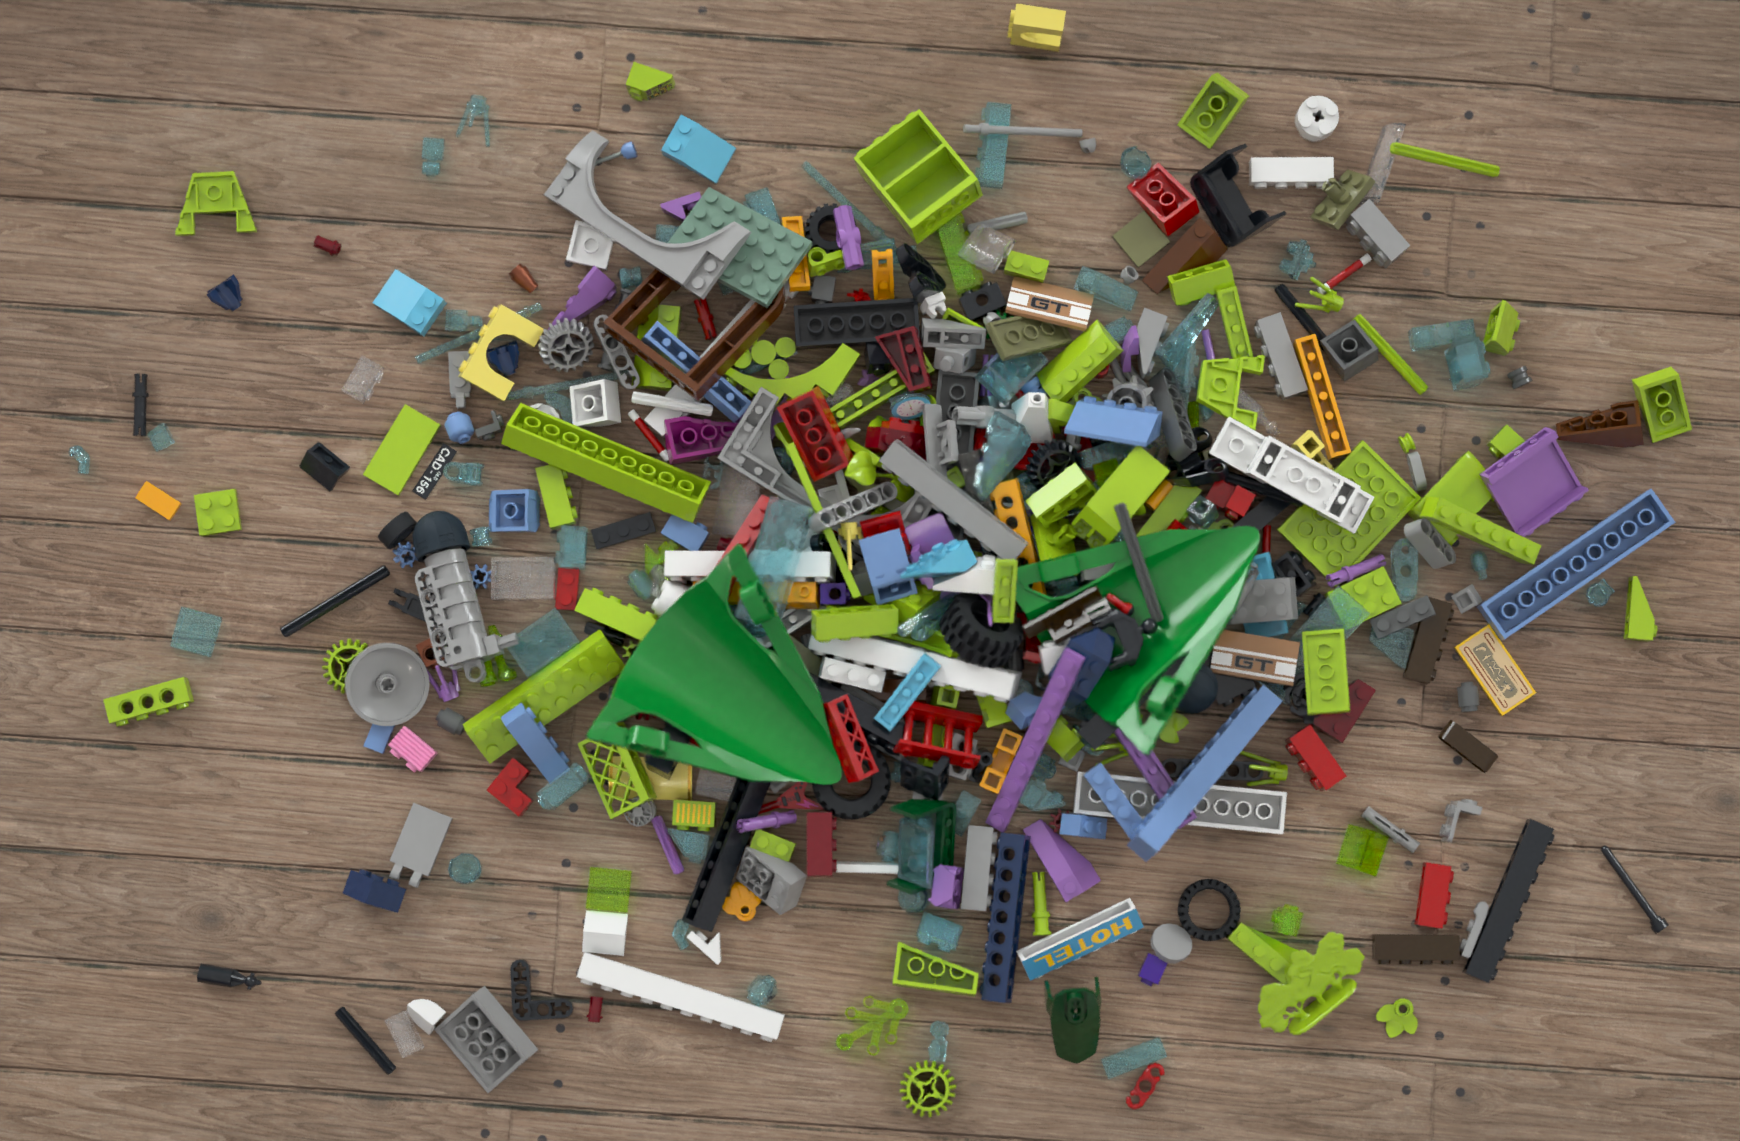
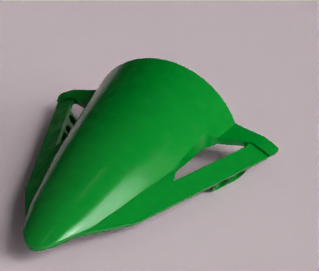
M1254 527L1170 529L1137 537L1164 619L1157 622L1158 628L1154 634H1142L1144 642L1136 665L1132 667L1126 665L1110 672L1108 665L1084 702L1104 721L1118 727L1144 755L1150 754L1154 748L1157 738L1228 621L1236 611L1251 563L1260 542L1259 531ZM1125 540L1017 567L1015 601L1025 613L1028 621L1044 615L1048 610L1062 605L1066 600L1082 594L1084 590L1097 586L1102 598L1110 593L1123 602L1131 603L1134 606V613L1130 617L1136 620L1138 626H1141L1145 619L1151 618ZM1115 563L1112 569L1102 577L1065 596L1051 598L1028 587L1031 583L1052 581L1078 574L1083 570ZM1108 601V604L1111 609H1116L1119 611V609L1116 606H1114L1112 603ZM1103 605V606H1101V607H1099V608H1097V609H1095V610H1093V611H1091V612H1089V613H1087V614H1090V613H1092V612L1094 613V612H1096V611H1098V610L1104 608L1105 606ZM1110 626L1103 629L1102 631L1115 638L1111 658L1122 654L1124 648L1115 627ZM1048 629L1036 635L1041 645H1043L1044 641L1053 640ZM1187 655L1174 678L1164 676L1158 682L1147 701V709L1151 716L1146 724L1143 725L1138 705L1142 696L1178 658Z
M740 544L735 545L706 578L700 580L684 592L651 627L625 664L614 686L610 700L586 734L587 739L607 743L751 782H809L830 785L837 783L842 777L840 761L833 746L821 694L753 569L743 546ZM732 576H735L741 585L739 591L740 598L752 621L756 625H762L775 651L764 648L732 614L727 602ZM639 712L654 714L692 736L700 748L669 740L670 735L663 731L644 726H632L630 729L617 726L616 723Z

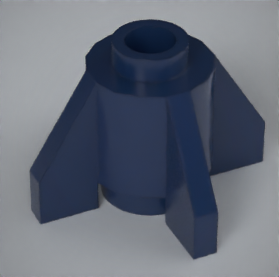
M234 274L207 291L208 294L206 295L211 302L225 310L230 309L232 312L242 305L240 301L243 298L241 297L239 282Z
M516 340L486 350L488 361L499 374L503 373L504 376L516 373L515 369L518 368L519 347Z

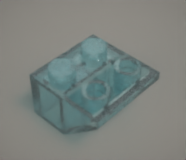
M924 912L915 936L919 937L918 941L927 945H930L931 942L938 944V949L950 953L951 949L956 950L963 926Z

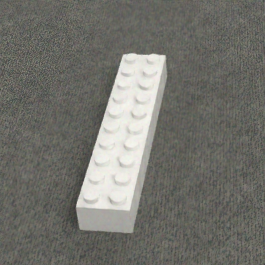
M811 634L808 649L814 650V654L826 656L832 654L834 659L840 661L852 659L854 660L853 664L860 666L871 664L874 665L873 669L880 671L891 669L894 670L893 674L899 676L908 675L922 655L926 653L941 665L940 669L931 679L934 680L933 684L944 687L946 685H954L953 689L963 692L974 690L975 695L982 697L993 695L995 700L1002 702L1010 701V699L1017 696L1022 672L1002 667H979L978 664L973 665L969 663L965 658L962 659L958 656L957 658H950L926 648L879 636H872L869 639L851 637V640L848 641L831 639L830 642L822 643L816 641Z
M1077 772L1073 814L1114 818L1083 776L1085 772ZM1110 775L1143 820L1159 801L1145 778ZM1213 785L1193 809L1197 818L1187 825L1283 834L1287 792Z

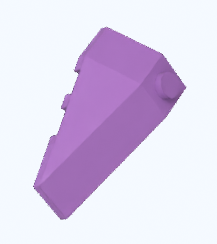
M593 266L578 285L579 293L569 298L565 306L567 310L565 312L561 311L552 322L553 326L557 324V319L561 323L565 318L569 322L573 318L579 321L602 306L607 300L611 301L617 293L616 284L596 266Z
M1040 819L1023 829L1025 835L1031 836L1030 843L1065 902L1101 881L1091 863L1056 832L1054 833V830Z

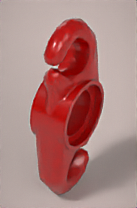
M1159 1063L1148 1065L1136 1081L1134 1089L1130 1092L1131 1096L1136 1095L1139 1097V1103L1133 1104L1131 1097H1126V1103L1131 1109L1141 1108L1154 1092L1156 1084L1160 1081V1076H1152L1151 1070L1157 1068L1161 1076L1165 1074L1163 1066ZM1148 1080L1151 1083V1089L1148 1092L1140 1090L1139 1084L1141 1081Z

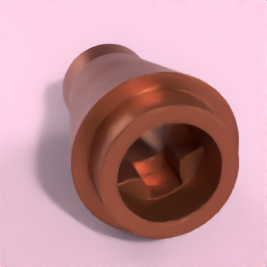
M520 263L509 273L512 277L511 280L529 294L539 286L526 265L523 266Z

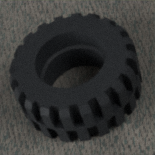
M961 592L957 594L940 621L942 636H944L946 644L950 645V649L953 652L956 651L962 659L965 658L969 663L973 665L978 664L979 667L983 668L987 666L988 668H995L1005 665L1024 638L1022 621L1017 617L1015 611L1014 623L992 622V626H989L987 602L978 593Z
M855 740L854 750L860 753V742ZM868 744L879 772L871 775L870 788L862 797L854 800L845 799L835 792L832 784L812 783V789L817 801L827 812H832V815L842 819L855 820L871 815L885 802L890 791L891 774L886 759L875 747ZM863 760L862 764H864L868 768V770H871L868 762Z

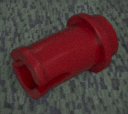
M320 235L315 238L314 248L326 251L331 256L339 254L341 244L337 240L331 241Z
M590 996L589 1014L586 1015L588 1022L600 1023V1019H603L601 1016L603 997Z

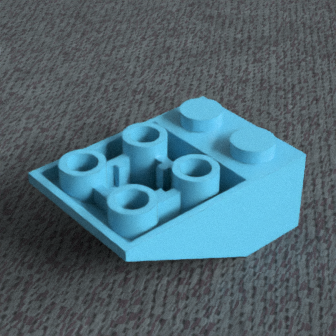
M955 539L947 544L941 542L934 545L931 552L921 555L918 562L907 566V571L900 575V577L937 578L962 573L977 563V560L967 540L957 541Z

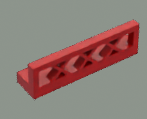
M844 694L832 701L824 702L823 705L833 746L848 783L861 781L879 772L848 694ZM841 701H843L846 708L844 714L840 713L836 706ZM847 721L853 725L852 734L847 732L845 728ZM855 740L860 742V753L854 750ZM863 760L868 762L871 769L865 773L861 767Z

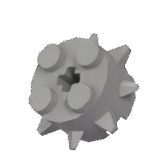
M1133 375L1130 381L1124 383L1117 378L1112 379L1114 389L1109 394H1103L1101 397L1104 400H1114L1116 404L1120 405L1128 403L1126 400L1130 399L1138 408H1144L1145 406L1154 407L1151 397L1153 388L1145 387L1137 382L1136 375Z

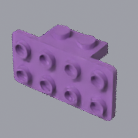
M936 513L905 528V533L912 545L911 555H909L912 563L918 562L921 555L931 552L934 545L941 542L947 544L955 540L942 513ZM919 578L923 585L926 584L928 590L933 588L935 578ZM941 591L939 600H945L961 592Z

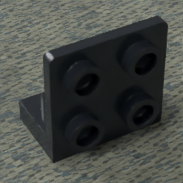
M942 755L938 762H934L931 769L903 758L901 760L900 785L906 790L917 792L926 798L939 800L949 784L950 758Z

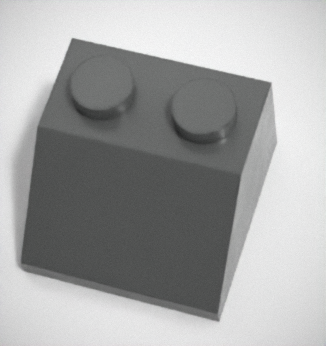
M1355 319L1320 340L1333 369L1344 382L1378 361L1377 346Z

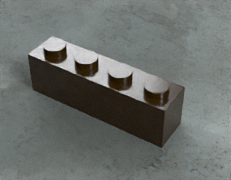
M1429 597V600L1436 615L1418 623L1403 673V678L1426 685L1435 679L1437 669H1434L1435 663L1440 661L1443 651L1440 649L1442 641L1445 642L1448 635L1446 625L1448 621L1451 622L1454 610L1451 609L1452 603Z
M1372 934V959L1378 960V964H1391V960H1399V964H1412V960H1420V964H1433V960H1441L1443 965H1454V961H1459V935Z

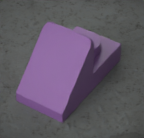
M696 192L660 205L664 213L683 222L686 218L684 209L692 210L701 198L700 192Z

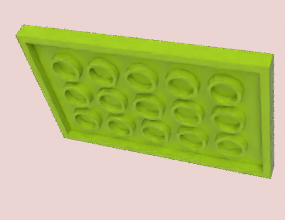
M1363 440L1332 470L1361 486V490L1374 496L1355 534L1317 514L1318 511L1305 504L1302 507L1298 506L1276 529L1325 578L1326 575L1337 572L1344 566L1350 567L1360 563L1421 499Z

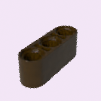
M1452 720L1447 723L1438 735L1441 741L1483 773H1487L1499 757L1490 748Z

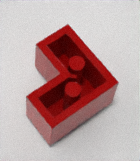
M1221 480L1212 484L1203 501L1207 503L1206 506L1214 511L1221 510L1225 513L1224 516L1235 522V520L1239 521L1244 517L1256 495L1239 485L1234 487Z
M512 758L487 788V791L517 816L521 817L534 802L531 797L518 788L531 771L516 758Z

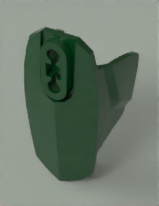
M1098 976L1095 977L1096 994L1087 988L1063 989L1056 993L1054 998L1051 995L1048 980H1044L1046 1011L1050 1016L1056 1054L1058 1057L1075 1064L1088 1059L1096 1053L1100 1032L1101 1008Z

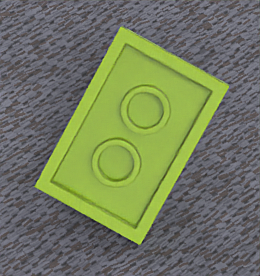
M1035 514L1030 516L1040 561L1076 552L1073 539L1076 537L1077 532L1073 526L1069 525L1068 519L1061 518L1044 526Z

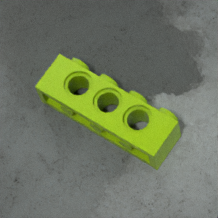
M181 677L106 698L103 701L109 723L116 724L119 727L129 724L128 720L136 718L137 721L148 719L149 714L163 715L169 713L168 709L174 707L177 710L189 707L188 703L194 702L188 678ZM171 691L174 698L171 702L167 703L165 695ZM148 697H152L154 701L151 708L145 706V700ZM131 702L133 704V711L127 714L125 706Z

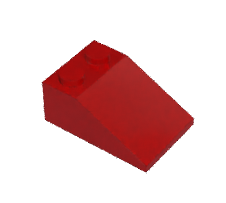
M1159 163L1126 186L1143 210L1167 237L1200 213L1196 198Z

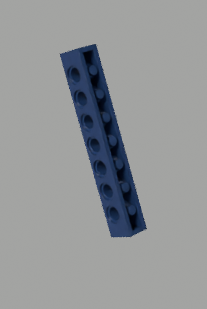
M1001 832L997 840L999 852L994 863L996 878L993 879L992 890L994 895L993 899H991V906H989L991 920L987 924L989 938L985 943L986 962L982 966L984 981L980 986L981 1000L1012 1003L1017 960L1016 951L1018 950L1031 836ZM1013 849L1015 857L1013 860H1010L1008 853ZM1010 870L1013 876L1010 881H1007L1006 873ZM1006 891L1010 894V899L1007 902L1003 899ZM1003 912H1006L1008 916V919L1005 923L1001 921V915ZM1001 933L1005 935V941L1002 944L998 940ZM998 954H1001L1003 957V961L1000 965H998L996 962V957ZM995 975H998L1000 977V983L998 986H996L993 981Z

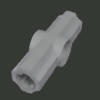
M956 406L952 412V420H955L956 425L975 426V428H1012L1016 422V414L1014 409H996L993 406Z

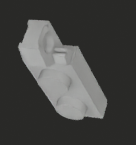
M468 351L448 352L451 398H456L457 409L466 408L465 397H470L471 383L458 377L460 374L458 369L464 360L467 361L470 356Z

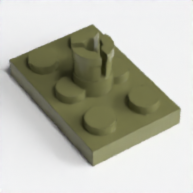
M1347 169L1338 181L1335 178H1329L1331 186L1327 181L1322 185V190L1327 193V196L1315 208L1310 218L1316 223L1338 230L1375 184L1372 177Z

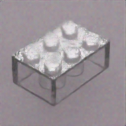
M491 557V599L494 601L556 600V559L554 557Z

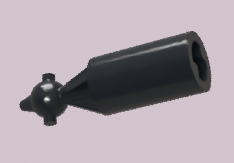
M202 963L197 974V982L230 988L245 984L247 989L251 990L256 985H261L262 983L255 977V973L245 977L232 968Z

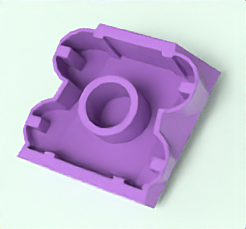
M939 865L932 869L934 871L931 898L928 900L935 907L958 909L960 907L964 869L962 867Z

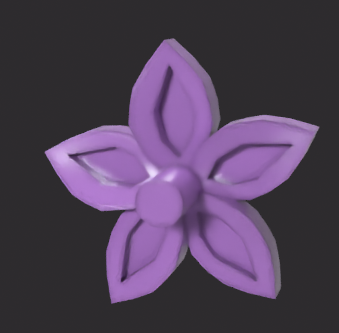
M862 370L863 377L859 379L857 384L867 387L879 380V378L875 377L876 375L867 374L866 370Z

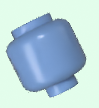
M462 412L450 414L444 424L449 439L460 444L468 442L475 432L469 415Z

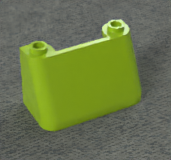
M1469 450L1410 509L1407 514L1414 521L1423 518L1420 515L1427 497H1440L1474 514H1477L1489 500L1494 501L1479 475L1486 469ZM1430 521L1450 546L1459 538L1457 533Z

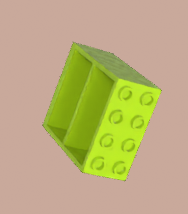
M920 109L909 113L905 120L893 125L889 132L877 137L870 146L858 151L854 157L860 175L917 244L983 196L977 177Z

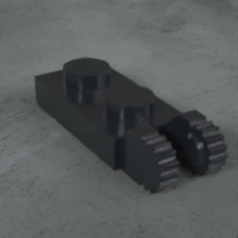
M395 588L393 591L395 595L407 598L405 605L403 606L394 600H389L388 605L426 622L419 596L412 593L408 594Z

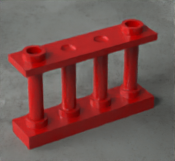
M915 701L902 716L905 719L904 738L898 741L894 748L895 753L933 761H939L940 757L944 755L950 758L949 764L961 766L965 769H974L978 764L981 756L972 754L973 732L976 733L982 725L983 716ZM913 720L925 723L924 743L912 741ZM933 724L945 727L944 748L932 745ZM953 728L965 731L964 752L952 750Z

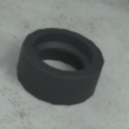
M402 512L380 531L378 539L387 549H392L414 531L417 522L408 512Z

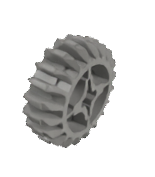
M565 318L561 323L557 319L556 325L553 326V324L549 323L550 329H543L544 335L540 336L541 342L538 343L539 354L543 358V362L548 364L551 369L555 368L556 371L560 372L563 368L566 373L569 368L576 371L575 366L583 367V361L589 362L587 355H593L591 349L594 347L593 336L589 328L584 327L581 321L577 323L573 318L569 322ZM570 333L580 336L581 339L572 338ZM551 351L561 353L563 357L555 356Z

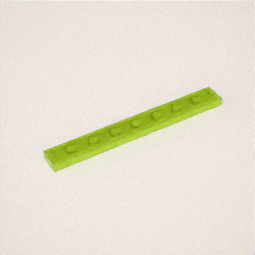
M790 443L786 448L815 513H817L823 507L795 444ZM833 529L825 530L824 534L854 599L862 597L852 572L848 570V563Z

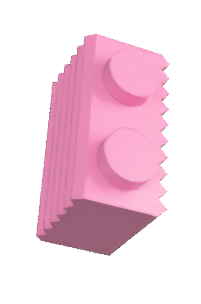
M403 726L388 744L392 748L390 752L398 759L403 757L407 761L405 765L413 772L417 770L423 772L438 754L406 726Z

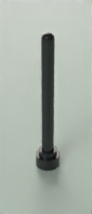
M1602 846L1601 852L1651 920L1649 923L1653 932L1657 934L1669 925L1665 918H1661L1660 915L1657 916L1609 847Z

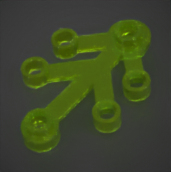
M866 996L863 999V1005L868 1009L876 1007L886 1010L881 1015L859 1011L855 1007H848L845 1011V1016L848 1019L856 1018L868 1021V1023L850 1034H840L836 1039L837 1047L843 1051L848 1050L852 1047L853 1041L873 1030L871 1043L867 1046V1052L872 1056L879 1053L878 1045L883 1024L891 1019L889 1032L885 1035V1041L890 1045L897 1042L896 1033L899 1021L908 1014V1004L903 999H893L889 1003L877 1000L872 996ZM871 998L873 1005L867 1006L865 1000ZM896 1005H900L902 1007V1011L900 1013H896L894 1011V1007ZM849 1009L855 1010L856 1014L854 1017L848 1016L847 1012ZM889 1034H893L895 1036V1040L893 1042H889L887 1040V1036ZM846 1038L849 1042L848 1045L842 1046L840 1043L841 1039ZM875 1045L877 1052L871 1053L869 1047Z

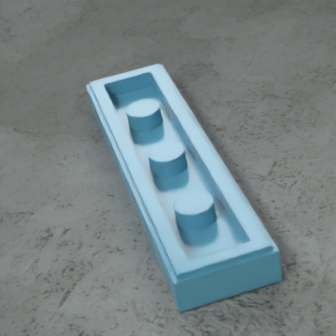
M924 653L874 719L891 731L937 673L941 665Z

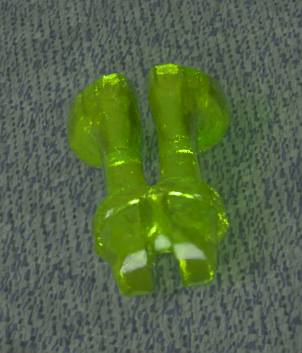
M495 624L488 626L489 636L496 634L503 637ZM503 654L494 657L499 681H510L518 677L516 670L507 666ZM491 660L484 662L486 677L479 683L480 687L491 686L498 682Z

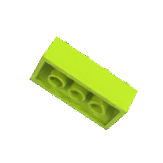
M658 305L648 315L649 320L643 326L641 324L638 326L637 338L641 340L658 321L679 339L681 307ZM635 354L634 367L640 378L639 384L635 388L670 391L673 388L674 383ZM633 376V378H632V386L634 385V384H633V381L635 380V377H634V376Z
M1096 320L1086 329V332L1084 331L1045 366L1037 376L1042 388L1051 399L1066 403L1124 350L1101 322Z

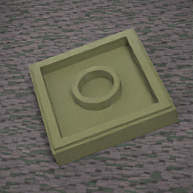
M1145 211L1141 212L1112 236L1137 268L1141 267L1170 243L1168 238Z

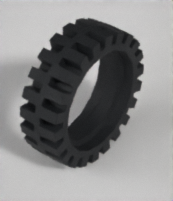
M1202 879L1192 883L1184 890L1178 903V917L1181 925L1191 936L1199 940L1216 941L1226 937L1235 929L1240 919L1241 908L1236 893L1231 887L1219 880ZM1205 889L1220 892L1229 904V916L1226 923L1213 931L1198 928L1191 921L1189 915V904L1192 897Z

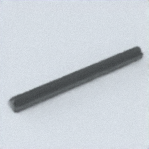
M1124 502L1118 503L1114 506L1151 619L1159 622L1164 617L1126 504Z

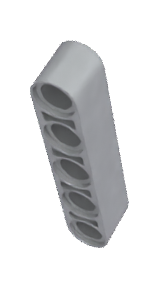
M885 482L826 507L809 518V527L812 531L819 533L869 512L896 498L897 488L893 483Z

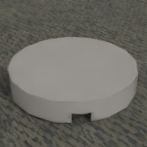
M1168 923L1160 925L1155 929L1151 937L1152 950L1154 949L1155 955L1159 959L1175 964L1187 959L1192 950V940L1184 928Z

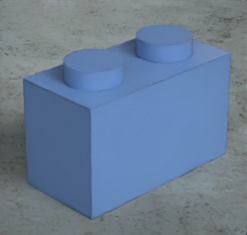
M672 514L661 531L663 536L688 551H700L710 535L706 531L708 527L699 522L695 525Z
M1062 813L1060 834L1096 839L1106 838L1107 818Z

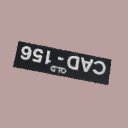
M443 443L412 492L426 500L457 451Z

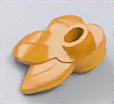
M735 882L731 888V896L725 898L722 908L727 914L736 915L740 921L748 922L755 917L756 907L761 903V899L752 891H749L742 883ZM748 908L749 912L743 914L742 909Z

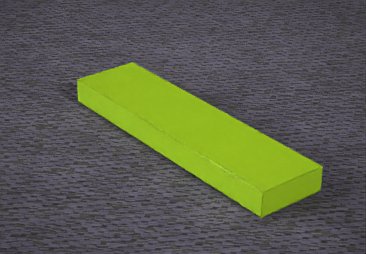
M1234 285L1216 290L1231 358L1253 357L1237 287Z

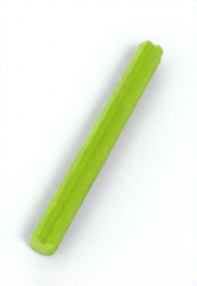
M1398 142L1390 145V152L1392 154L1491 177L1499 175L1500 168L1496 165Z

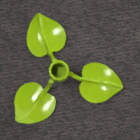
M877 415L868 427H881L882 421L887 420ZM860 451L856 453L848 464L845 476L864 486L872 485L876 477H889L892 479L890 482L897 488V500L906 503L915 494V489L910 485L905 486L898 480V475L876 473V465L872 463V458L868 452Z

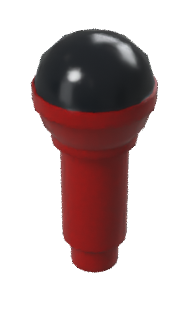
M1110 593L1106 595L1105 598L1116 606L1120 612L1132 616L1134 606L1131 603L1123 602Z

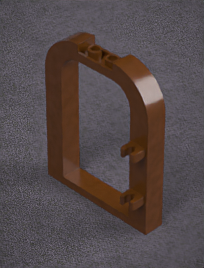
M655 269L603 323L609 335L695 400L699 401L779 317L785 304L784 286L768 308L755 302L686 374L631 334L640 324L643 326L649 320L648 315L673 290L676 292L681 287V285Z

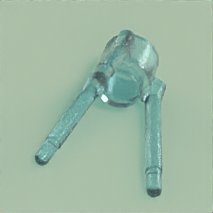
M471 95L470 102H467L466 110L456 132V137L460 136L469 112L471 113L469 127H472L475 115H482V112H484L486 146L489 147L488 112L490 106L486 105L487 99L485 97Z

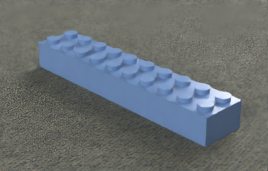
M1651 488L1485 600L1477 608L1500 641L1504 640L1673 525L1675 521Z
M1264 685L1258 690L1254 688L1245 696L1238 708L1230 714L1229 719L1220 726L1213 738L1205 744L1204 749L1195 756L1188 768L1180 774V778L1169 787L1163 798L1155 804V808L1144 817L1138 828L1129 835L1131 841L1127 846L1145 862L1154 856L1281 704L1282 700Z

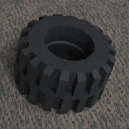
M827 203L821 208L818 206L815 212L812 211L810 213V217L806 221V238L812 241L811 248H822L826 254L841 250L837 245V241H826L819 234V228L823 223L835 221L833 210L839 207L837 204L833 203L828 206Z

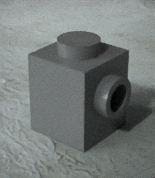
M815 276L814 284L810 283V291H808V295L812 296V302H815V304L833 302L836 277Z

